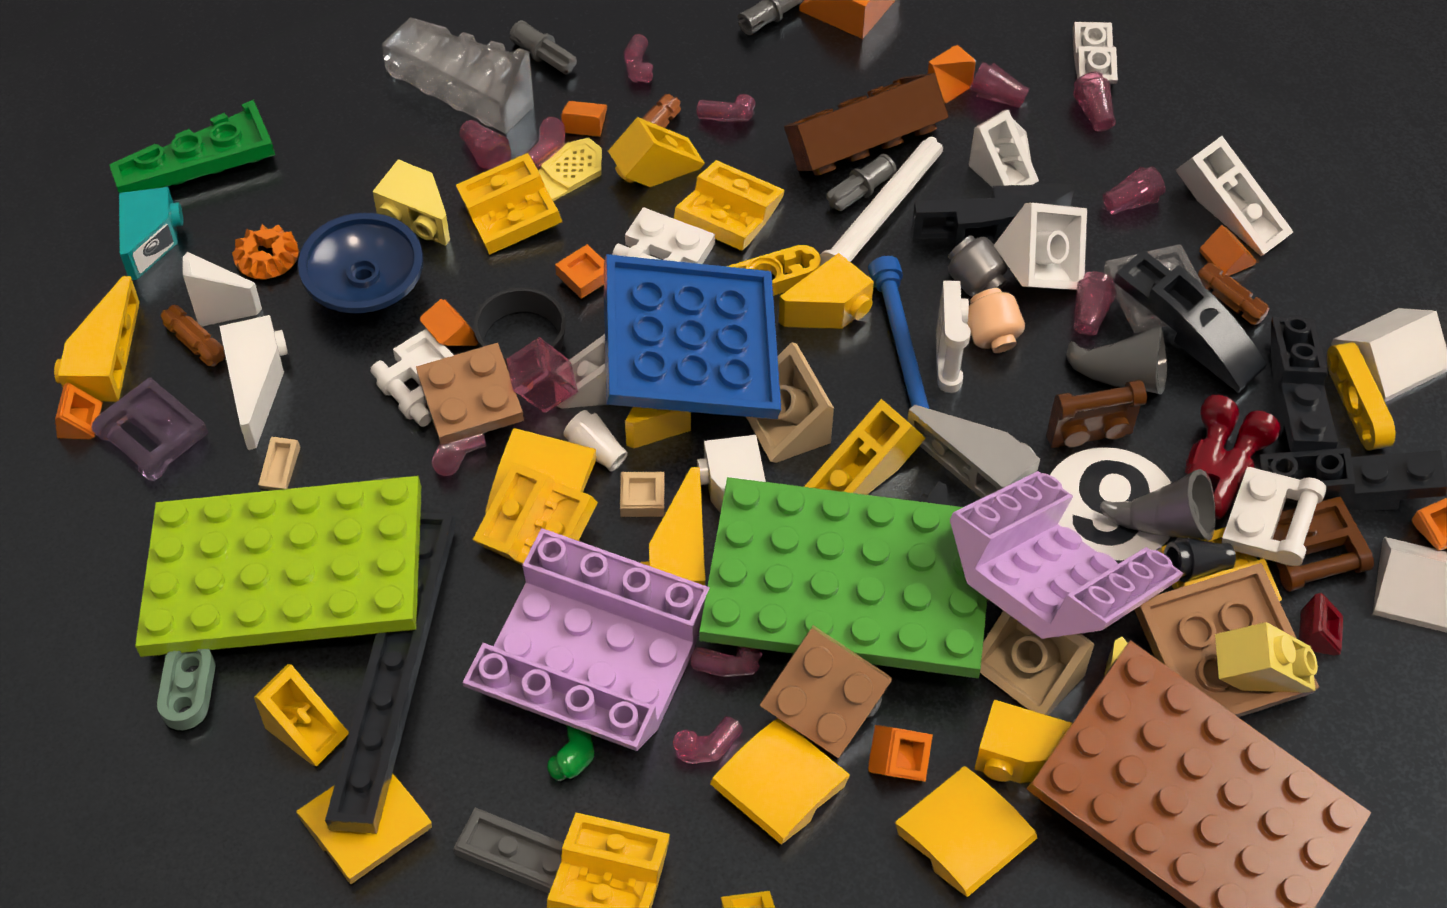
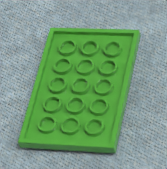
M727 477L708 581L710 589L705 598L699 641L794 654L812 625H814L871 664L979 678L987 598L966 582L950 523L953 512L963 507Z

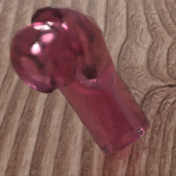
M548 117L542 121L539 142L526 152L530 155L537 169L564 147L565 126L563 122L555 117Z
M725 716L709 736H697L694 731L689 732L688 729L678 732L673 739V746L677 757L688 764L716 762L721 759L740 736L743 729L736 720Z

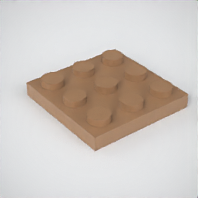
M1262 563L1158 594L1134 609L1155 658L1237 717L1313 694L1319 688L1315 677V691L1308 693L1242 691L1219 679L1215 634L1267 622L1296 638Z

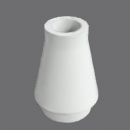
M587 410L579 412L568 423L563 432V436L569 440L568 442L596 449V462L604 465L609 471H614L627 457L628 452L621 447L597 413L591 415Z

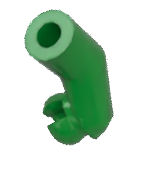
M566 725L569 743L560 749L557 755L549 758L547 763V770L553 779L557 781H563L566 778L572 779L592 763L594 747L590 733Z

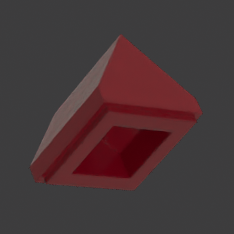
M1322 593L1315 594L1301 610L1299 640L1311 646L1313 652L1333 656L1340 655L1342 651L1344 616Z

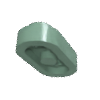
M198 649L195 652L181 653V651L167 653L158 693L157 709L168 727L175 730L191 729L201 723L207 715L215 673V661L210 649ZM191 666H199L193 672H186ZM191 706L188 710L179 713L182 708Z

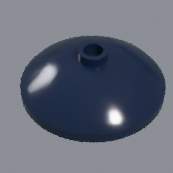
M354 213L325 223L309 236L300 251L298 259L300 279L307 293L319 304L345 313L373 312L398 302L414 288L423 269L422 248L415 233L401 221L377 213Z

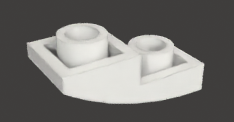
M1074 22L1072 29L1073 50L1078 83L1117 84L1116 47H1113L1112 23Z

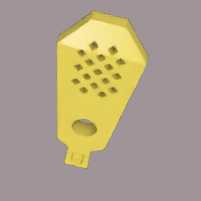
M590 138L567 142L541 165L539 173L553 201L601 176L602 148Z

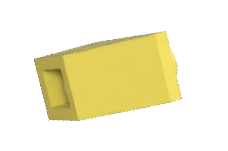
M397 160L373 190L377 214L395 218L407 225L419 237L425 240H433L446 246L450 241L447 217L433 174Z
M1267 622L1215 634L1220 680L1242 691L1300 693L1315 691L1314 675L1318 669L1317 659L1311 646Z

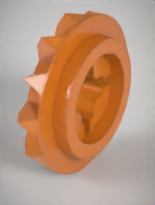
M262 224L260 230L253 232L246 229L244 238L235 239V250L232 252L236 267L244 275L255 279H269L280 276L291 269L298 258L299 249L291 231L284 232L279 224L272 229H268ZM258 247L272 248L273 256L263 250L258 251Z

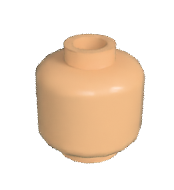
M992 288L982 291L970 299L967 325L970 328L974 344L982 349L992 348L993 353H1002L1015 347L1017 344L1016 339L1025 330V322L1015 297L1009 293L1002 292L999 288Z

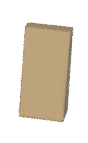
M271 437L258 484L260 489H288L301 448L298 440Z

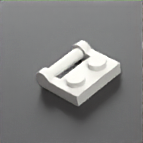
M943 281L936 327L937 384L942 391L947 393H954L962 386L963 373L960 368L963 350L969 344L971 334L970 328L967 325L969 301L968 299L961 298L960 281Z
M1247 466L1222 537V543H1230L1234 551L1286 565H1301L1306 553V548L1303 544L1316 505L1323 501L1326 485L1315 478L1299 480ZM1286 498L1298 500L1286 539L1282 541L1273 540Z

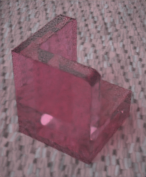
M540 337L506 359L513 391L542 412H548L578 392L570 360Z

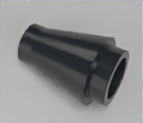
M1179 537L1175 542L1168 543L1164 550V555L1172 561V565L1183 572L1179 579L1181 582H1187L1222 570L1231 569L1236 561L1235 551L1230 543H1214Z

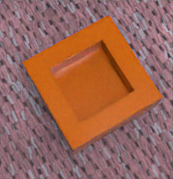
M586 244L555 264L556 275L582 299L604 285L605 260Z

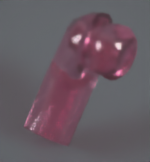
M640 34L634 35L624 50L628 77L637 84L639 81L649 83L653 78V73L651 72L654 68L650 62H642V57L648 48V40Z
M746 94L738 95L735 103L702 99L697 105V116L700 119L721 122H747L755 114L753 109L756 102L753 97Z
M483 433L442 446L439 444L432 459L434 470L443 476H450L456 473L466 453L486 447Z
M738 646L737 655L732 656L697 647L691 657V667L720 677L751 676L760 668L758 662L761 659L762 651L761 649Z

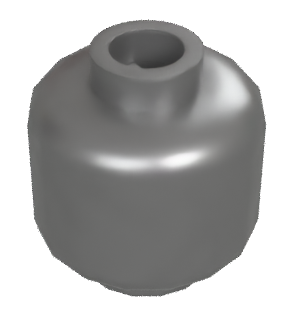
M969 236L960 242L948 256L951 260L948 266L949 274L955 281H960L961 288L969 296L973 297L982 291L992 288L1001 289L1007 282L1003 275L1006 273L1008 265L995 249L994 244L986 237L975 239L973 236Z

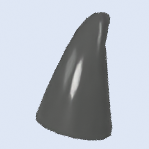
M1161 325L1119 342L1096 347L1092 350L1080 348L1072 341L1068 345L1066 358L1072 368L1094 381L1121 388L1125 387L1126 382L1142 380L1146 392L1162 394L1165 389L1167 362Z
M1201 469L1195 470L1179 480L1133 501H1103L1100 504V509L1104 516L1113 523L1140 532L1209 541L1212 539L1215 530L1214 492L1208 474Z

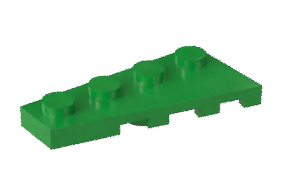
M254 99L242 104L243 111L229 118L225 113L211 118V126L196 133L187 129L176 134L171 144L165 147L153 144L109 164L118 192L123 193L179 185L187 180L208 174H217L225 169L246 163H255L263 158L274 156L275 152L272 141Z

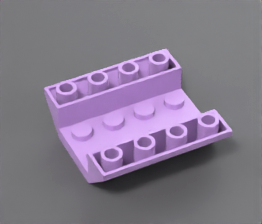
M1037 471L953 512L950 523L968 585L1041 639L1101 631L1179 581L1183 572L1172 565V561L1159 551L1150 550L1145 547L1118 564L1111 556L1097 552L1085 544L1081 536L1074 530L1061 527L1058 523L1071 502L1073 495L1064 490L1062 484L1055 477Z
M541 528L522 565L526 583L494 646L482 643L462 682L463 686L638 751L658 730L693 654L701 626L705 598L710 587Z

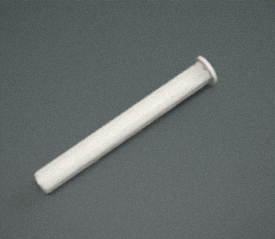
M928 137L922 141L831 250H825L820 254V265H823L838 253L850 262L941 155L943 146L937 142L936 138Z

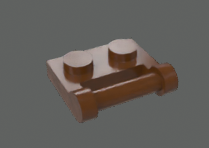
M1142 380L1126 382L1125 387L1076 396H1072L1070 392L1055 395L1046 433L1051 448L1062 446L1076 447L1089 441L1105 438L1119 439L1127 434H1132L1140 406L1145 405L1147 401L1144 383Z
M1341 496L1322 501L1316 505L1303 545L1306 548L1305 555L1341 545L1345 546L1348 553L1301 566H1291L1275 562L1279 569L1281 583L1288 592L1302 589L1307 582L1352 570L1356 573H1362L1372 570L1374 567L1372 552ZM1296 508L1282 511L1273 540L1282 541L1286 539Z

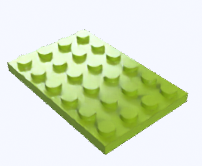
M419 476L156 502L135 644L140 657L165 655L172 651L185 653L195 652L198 649L215 650L415 630L422 490Z

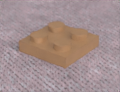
M498 343L416 366L417 375L441 446L524 421L523 411Z
M812 625L761 701L760 706L839 758L892 681V677Z

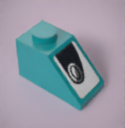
M168 187L119 193L120 257L127 276H131L132 280L140 278L178 244L177 227H181L184 224L183 213L180 203H173Z

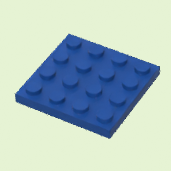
M606 254L604 261V319L607 405L778 419L781 412V397L771 271Z

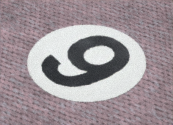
M1091 448L1067 457L1050 474L1062 484L1064 490L1073 495L1058 524L1061 527H1067L1077 532L1081 536L1082 541L1095 551L1107 554L1114 560H1125L1145 547L1150 550H1157L1169 540L1170 537L1140 532L1113 523L1104 516L1100 509V504L1103 501H1133L1171 483L1164 472L1146 458L1118 448Z

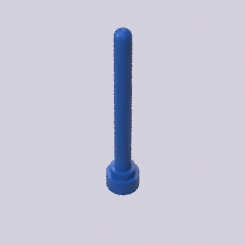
M882 256L874 259L868 265L869 276L874 281L873 286L883 294L911 407L918 405L929 409L898 290L901 284L900 281L903 278L900 262L896 257Z

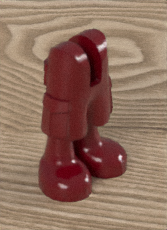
M1211 395L1204 400L1200 408V415L1207 436L1206 439H1201L1193 444L1189 457L1186 460L1185 473L1187 475L1198 469L1206 471L1211 480L1212 488L1216 489L1214 492L1215 519L1219 520L1224 517L1236 498L1247 466L1255 468L1251 456L1256 451L1273 444L1279 436L1281 427L1273 415L1265 411H1252L1243 419L1234 448L1226 451L1224 445L1238 422L1239 408L1233 400L1226 396Z

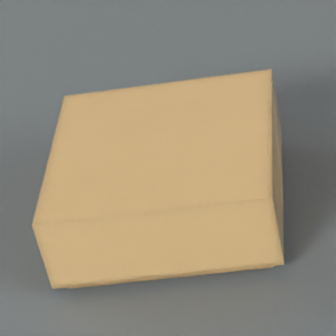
M621 472V517H664V472Z

